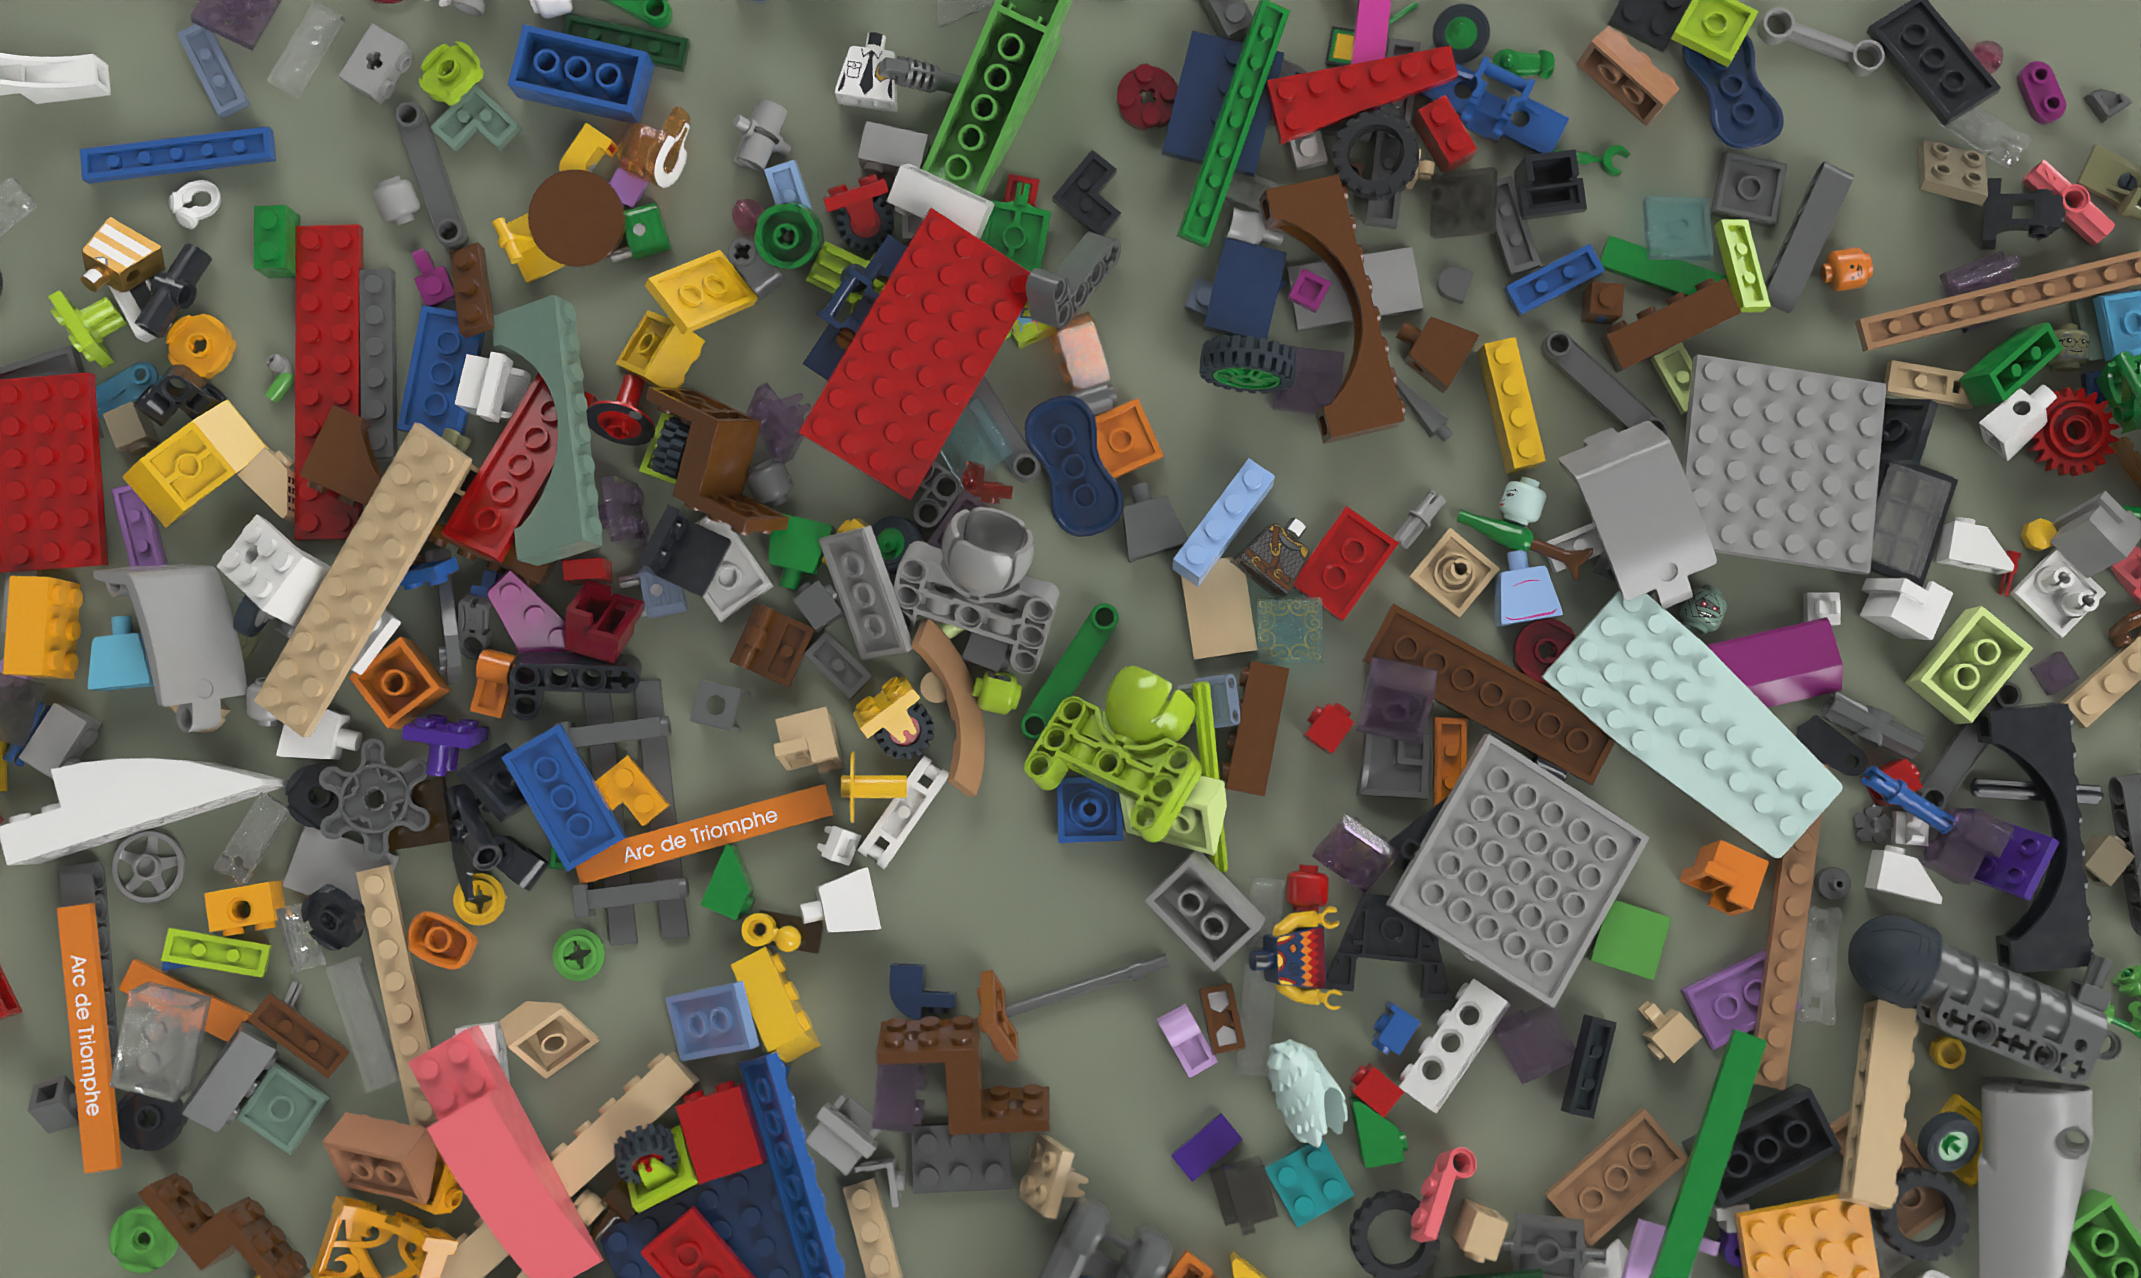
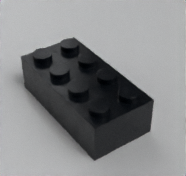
M1796 1083L1744 1110L1714 1204L1722 1209H1726L1842 1150L1811 1088ZM1696 1135L1681 1142L1688 1157L1690 1156Z

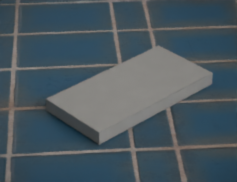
M1412 247L1364 255V271L1372 281V301L1374 306L1378 307L1381 317L1423 310ZM1324 261L1287 267L1286 273L1290 292L1303 268L1332 282L1316 313L1292 302L1297 332L1353 322L1351 307L1346 293L1336 275Z
M871 525L818 539L861 660L900 654L912 650V640Z

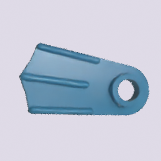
M138 362L96 387L98 416L104 419L103 413L131 401L136 402L139 396L151 384L157 381L158 371L155 366L148 362ZM145 370L146 377L139 381V372Z

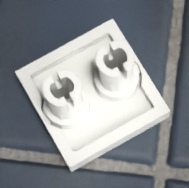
M2057 548L2052 549L2010 593L2056 639L2063 638L2088 611L2095 610L2099 605V600L2106 594L2091 577L2086 578Z

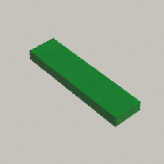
M1611 235L1607 237L1599 259L1606 271L1674 295L1684 292L1685 297L1697 292L1694 287L1695 285L1712 277L1715 283L1724 278L1727 283L1729 282L1727 276Z

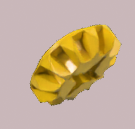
M476 873L472 876L474 896H477L479 890H482V894L492 897V900L483 903V908L481 909L479 903L465 900L459 883L454 892L453 904L458 916L465 922L472 925H485L495 921L505 910L504 905L507 896L504 892L503 884L494 878L493 875Z

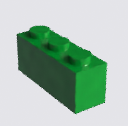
M2049 322L2017 328L1962 376L1959 381L1973 406L2004 402L2061 352L2063 347Z

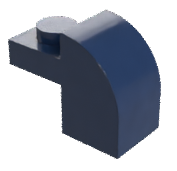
M893 963L890 965L889 990L894 1005L901 1013L910 1018L921 1020L924 1007H929L930 1013H948L949 1008H955L957 992L924 990L926 964Z

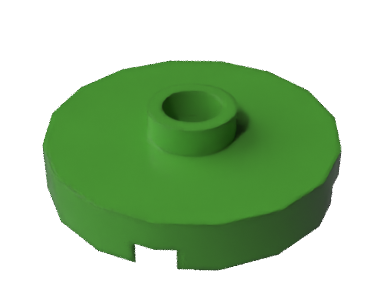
M139 1205L125 1212L114 1222L109 1235L112 1255L116 1256L120 1262L118 1264L123 1269L134 1273H149L167 1264L175 1255L178 1247V1242L147 1205ZM145 1232L150 1235L149 1243L144 1240Z

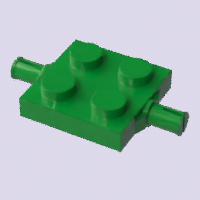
M1017 183L1015 201L998 202L989 200L995 203L981 240L1031 272L1035 268H1042L1051 211L1038 209L1028 204L1027 200L1031 186L1025 183L1022 195L1023 183Z

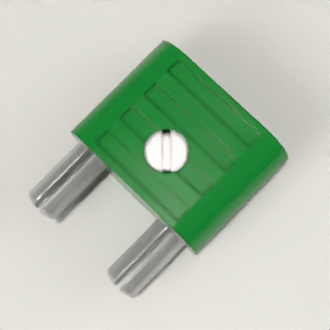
M657 201L624 211L626 213L625 234L629 246L615 250L611 255V260L617 262L630 257L638 260L672 249Z

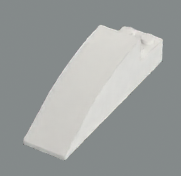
M134 758L110 759L68 765L51 769L60 803L42 807V813L31 816L30 813H24L10 817L9 824L0 826V841L7 866L41 864L128 837L141 831H147L287 787L288 782L285 779L203 761Z

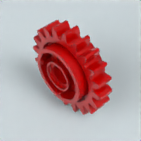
M2070 387L2062 389L2060 393L2057 390L2053 391L2057 399L2046 408L2048 422L2030 439L2034 444L2027 449V452L2038 451L2039 454L2034 462L2039 463L2046 460L2045 471L2048 472L2057 468L2058 476L2067 475L2069 472L2072 477L2081 475L2082 471L2085 474L2095 471L2094 465L2098 467L2106 464L2103 456L2114 454V450L2108 444L2119 441V438L2110 434V431L2120 427L2118 424L2109 423V419L2113 418L2112 412H2104L2108 401L2096 404L2097 393L2094 392L2085 397L2084 388H2079L2072 392ZM2068 425L2075 431L2074 439L2070 438L2067 434Z

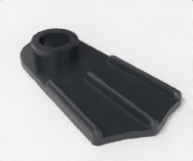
M1814 715L1807 722L1797 727L1796 738L1821 763L1829 765V767L1847 776H1858L1866 770L1868 764L1866 754L1818 715ZM1850 755L1856 759V765L1853 768L1846 764V759Z

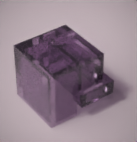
M1545 1004L1528 1011L1527 1014L1522 1009L1502 1018L1494 1029L1522 1084L1570 1064L1576 1049L1555 1008Z

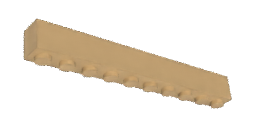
M675 1051L667 1056L660 1053L647 1065L651 1070L642 1079L636 1075L622 1088L626 1093L618 1101L612 1097L598 1110L601 1116L593 1124L587 1120L573 1133L577 1138L569 1146L563 1142L549 1154L551 1162L570 1198L615 1159L614 1144L618 1143L617 1139L620 1136L626 1137L625 1132L629 1129L635 1132L636 1126L641 1125L642 1129H645L647 1124H653L700 1081L686 1063L680 1060ZM481 1217L474 1223L478 1228L470 1236L463 1233L456 1239L458 1245L454 1255L449 1254L446 1257L440 1278H485L509 1256V1253L500 1244Z

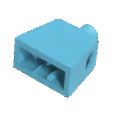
M132 616L111 617L112 635L95 637L92 640L88 690L105 692L154 686L142 633H133Z

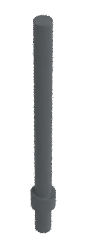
M1166 954L1144 961L1136 959L1127 962L1128 966L1005 1005L1006 1016L1010 1018L1131 978L1133 981L1145 978L1147 973L1169 967Z

